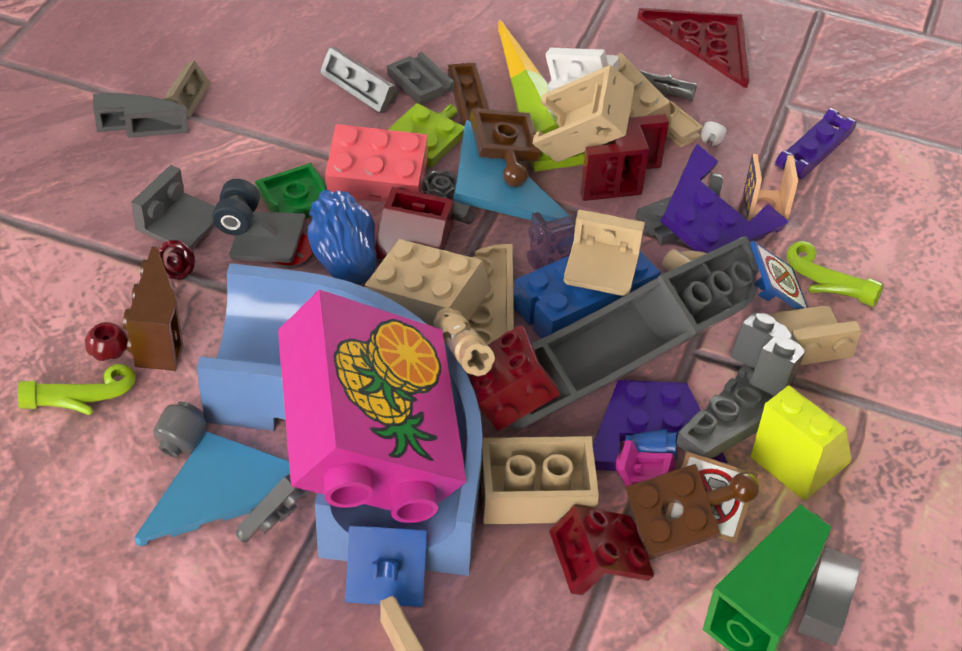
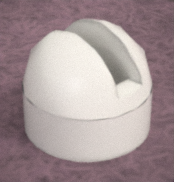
M705 122L701 131V138L705 144L709 140L713 141V147L722 143L727 129L715 122Z

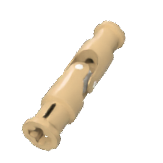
M448 307L437 312L433 325L435 328L442 329L444 342L448 345V348L468 374L475 376L485 375L489 372L495 360L494 353L460 311Z

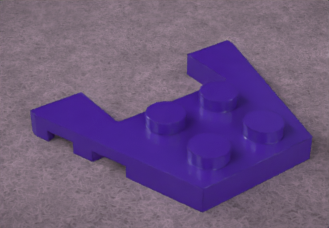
M699 144L694 147L661 219V222L694 251L705 253L712 252L744 236H747L750 242L753 240L756 242L763 239L767 234L774 231L777 233L785 228L789 221L769 204L750 221H747L705 185L702 180L716 167L719 161Z
M618 380L593 443L596 470L616 471V458L620 453V441L625 442L626 435L668 429V432H677L678 437V433L701 410L688 384L683 382ZM723 452L712 458L713 460L728 464Z

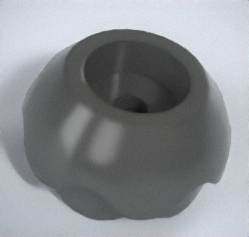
M449 170L429 172L422 181L424 194L453 199L457 176L453 175Z

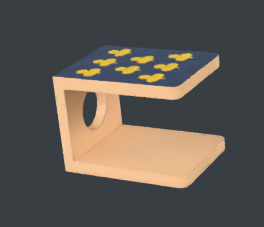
M752 154L743 191L747 220H751L762 210L757 204L760 201L771 202L774 205V209L788 220L798 185L794 156L788 155L778 191L760 190L762 178L758 154Z

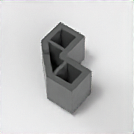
M753 312L742 323L730 357L754 368L749 384L775 396L788 385L792 386L805 350L784 325L776 322L772 316Z

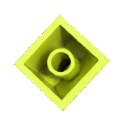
M789 385L765 403L750 458L806 501L850 464L852 458L847 428Z

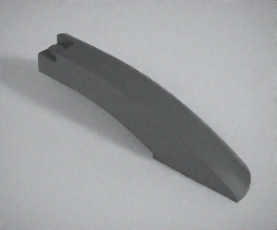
M747 236L668 271L602 309L532 343L539 363L557 385L560 395L508 425V427L522 429L629 374L743 310L750 304L757 292L758 287L755 286V275L759 272Z

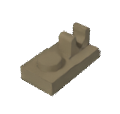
M195 60L185 64L164 97V100L184 105L187 119L191 117L211 83Z

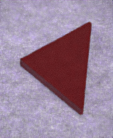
M650 8L638 9L637 17L639 20L743 88H748L749 71L743 17L741 14Z

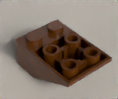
M152 246L148 258L142 260L140 268L141 279L139 284H134L132 305L130 309H126L124 312L123 328L128 330L129 333L127 348L128 352L133 354L135 367L176 371L184 346L177 300L158 248Z

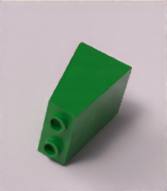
M800 504L714 587L702 630L729 651H780L815 574L832 527L824 522L819 515L810 512Z

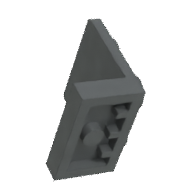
M172 165L165 169L131 201L136 230L162 242L180 240L193 249L215 227L212 221L215 206L184 193L181 169Z

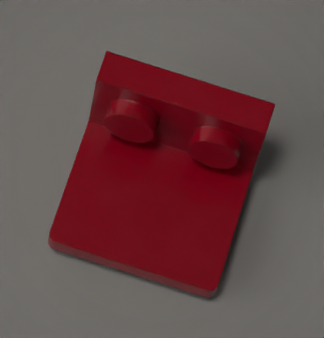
M574 505L549 531L571 594L583 595L604 574L647 581L654 577L648 554L637 532V526L629 515Z

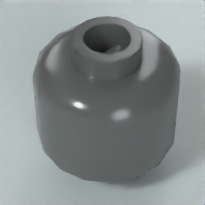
M183 401L178 402L177 405H168L163 410L153 429L154 438L160 443L158 449L174 458H177L179 454H192L207 430L206 421L203 419L204 413L196 406Z

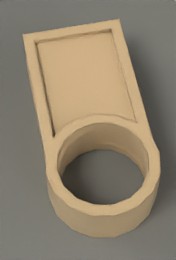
M668 100L670 102L671 126L667 131V137L680 148L701 138L698 132L702 130L703 126L674 102Z

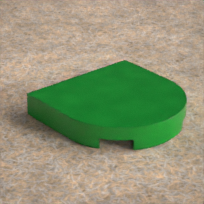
M312 163L255 181L260 197L271 212L305 214V218L311 217L309 212L312 203L318 200L320 192L327 190L324 180Z

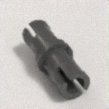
M641 70V73L664 97L671 95L693 101L697 83L674 79L673 75L670 74L661 76Z

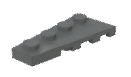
M744 364L740 368L735 379L731 378L725 384L724 390L719 395L715 394L709 401L708 407L704 411L700 410L678 433L676 444L686 452L712 459L757 433L765 403L772 399L774 395L749 384L754 371Z

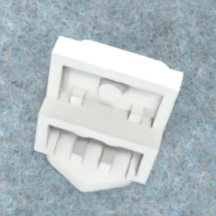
M550 48L545 54L552 79L547 85L548 92L609 65L619 70V58L616 55H606L605 50Z

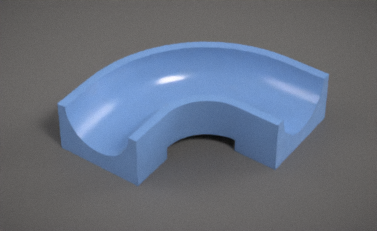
M230 263L227 270L226 317L220 348L216 358L200 356L197 364L204 420L206 423L271 431H275L278 418L286 420L278 329L319 289L423 324L426 323L397 302L352 282L302 271ZM445 342L467 482L438 504V512L433 517L415 523L399 522L391 516V510L366 504L347 508L332 506L326 502L324 494L317 493L315 517L318 558L347 561L349 525L427 529L425 571L469 576L478 514L483 439L481 415L469 378Z

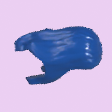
M323 190L320 192L318 200L312 203L309 212L312 217L307 232L310 247L317 260L333 278L354 284H363L373 275L377 265L375 223L368 209H363L361 205L356 203L354 197L348 192Z

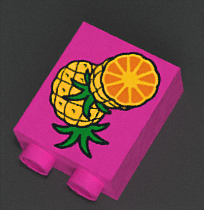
M319 289L278 329L291 487L324 494L326 502L336 507L347 508L366 504L391 510V516L399 522L415 523L427 520L438 512V504L467 482L442 329Z

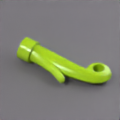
M799 241L788 248L787 261L791 267L807 278L820 283L809 286L808 290L810 293H833L859 299L860 303L871 307L877 305L884 283L870 278L867 280L812 263L816 258L817 250L809 242ZM799 253H807L806 256H798Z
M118 363L110 366L104 372L103 379L105 384L37 383L36 380L19 381V409H37L38 406H52L91 415L93 414V409L84 403L111 399L123 395L134 385L136 375L131 367ZM116 376L124 377L118 382L113 379Z

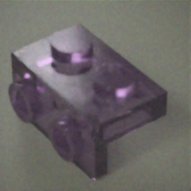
M539 212L532 213L531 227L528 229L530 251L527 252V259L533 270L540 269L570 255L574 241L577 214L546 222Z

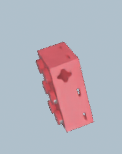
M336 124L325 173L327 191L335 192L340 190L348 192L354 199L386 202L392 187L406 188L409 191L422 193V181L425 176L428 159L427 134Z

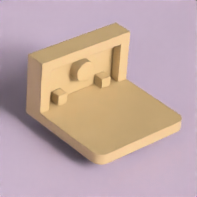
M579 209L576 217L574 241L564 273V282L571 286L621 296L628 295L631 291L638 262L645 222Z
M817 306L770 314L776 322L784 325L805 350L800 365L852 358L862 331L857 321L838 323L833 311L828 306Z

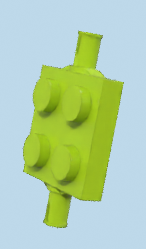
M416 103L388 130L427 134L428 159L426 166L432 168L463 138L464 126L450 120L457 114L456 107H452L451 104L441 113H436Z

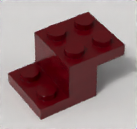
M666 114L629 117L625 136L603 145L586 147L580 190L583 201L642 195L646 169L661 168L669 125Z

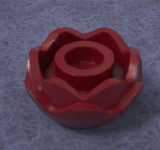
M168 240L158 248L169 279L182 280L193 271L195 255L186 243L180 240Z
M103 322L95 325L88 331L85 338L87 353L99 361L117 359L127 349V333L114 323Z

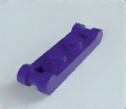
M832 108L828 109L824 117L788 150H783L778 155L775 166L784 170L788 155H793L797 177L803 179L852 134L857 121L850 117L845 119L839 115L838 111Z

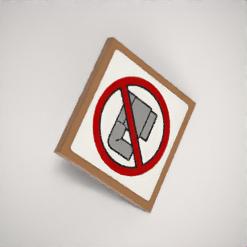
M686 452L681 467L684 468L696 464L706 492L728 486L731 479L739 473H749L756 479L758 476L757 473L691 452ZM732 499L711 507L721 536L717 537L718 539L733 544L737 543L749 502L742 503ZM670 503L665 519L676 520L680 518L683 513V507L678 503Z

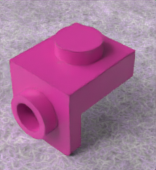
M626 440L622 453H619L616 458V471L618 475H621L627 487L674 471L676 460L673 453L638 452L634 441Z

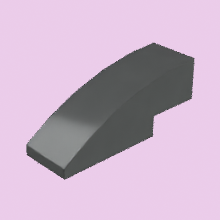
M93 94V111L97 132L127 130L128 138L189 133L184 105L135 94Z
M825 547L798 630L799 633L834 646L837 645L855 590L862 562L861 559Z

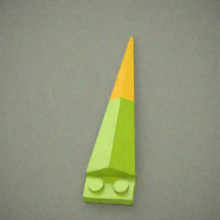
M499 20L498 30L508 65L517 112L530 113L535 133L540 131L546 134L558 129V116L541 103L543 94L548 93L547 82L504 23ZM541 151L538 162L529 161L534 172L584 165L585 151L559 162L554 161Z

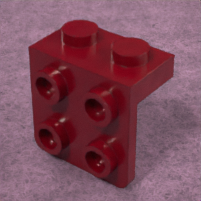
M518 326L511 331L505 332L501 337L488 344L495 358L489 372L481 376H475L466 372L474 389L479 409L497 431L502 430L560 395L557 385L539 363L529 335L523 326Z

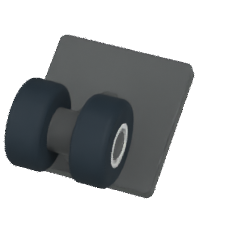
M231 179L227 181L222 187L220 201L215 206L212 221L223 233L235 236L229 253L232 260L293 262L306 222L305 214L255 211L260 201V193L257 187L244 179Z

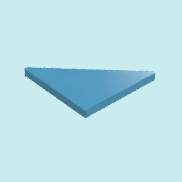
M466 120L453 200L469 206L570 229L573 218L529 176L523 186L517 188L510 187L503 178L504 169L507 167L505 159L479 157L471 121Z
M206 432L136 534V545L145 546L148 545V541L169 534L171 537L200 529V525L221 518L223 521L251 513V509H254L285 476L290 474L289 461Z

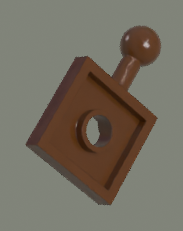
M472 108L470 121L479 157L505 159L507 165L503 172L505 183L514 188L523 186L528 179V172L518 161L538 162L541 153L540 149L532 144L536 133L530 113Z
M693 464L625 487L649 560L720 537L721 533L711 507L732 499L742 503L751 502L759 493L758 480L749 473H739L731 479L728 486L706 492L697 466ZM669 503H678L683 507V513L676 520H667L662 516L664 507Z

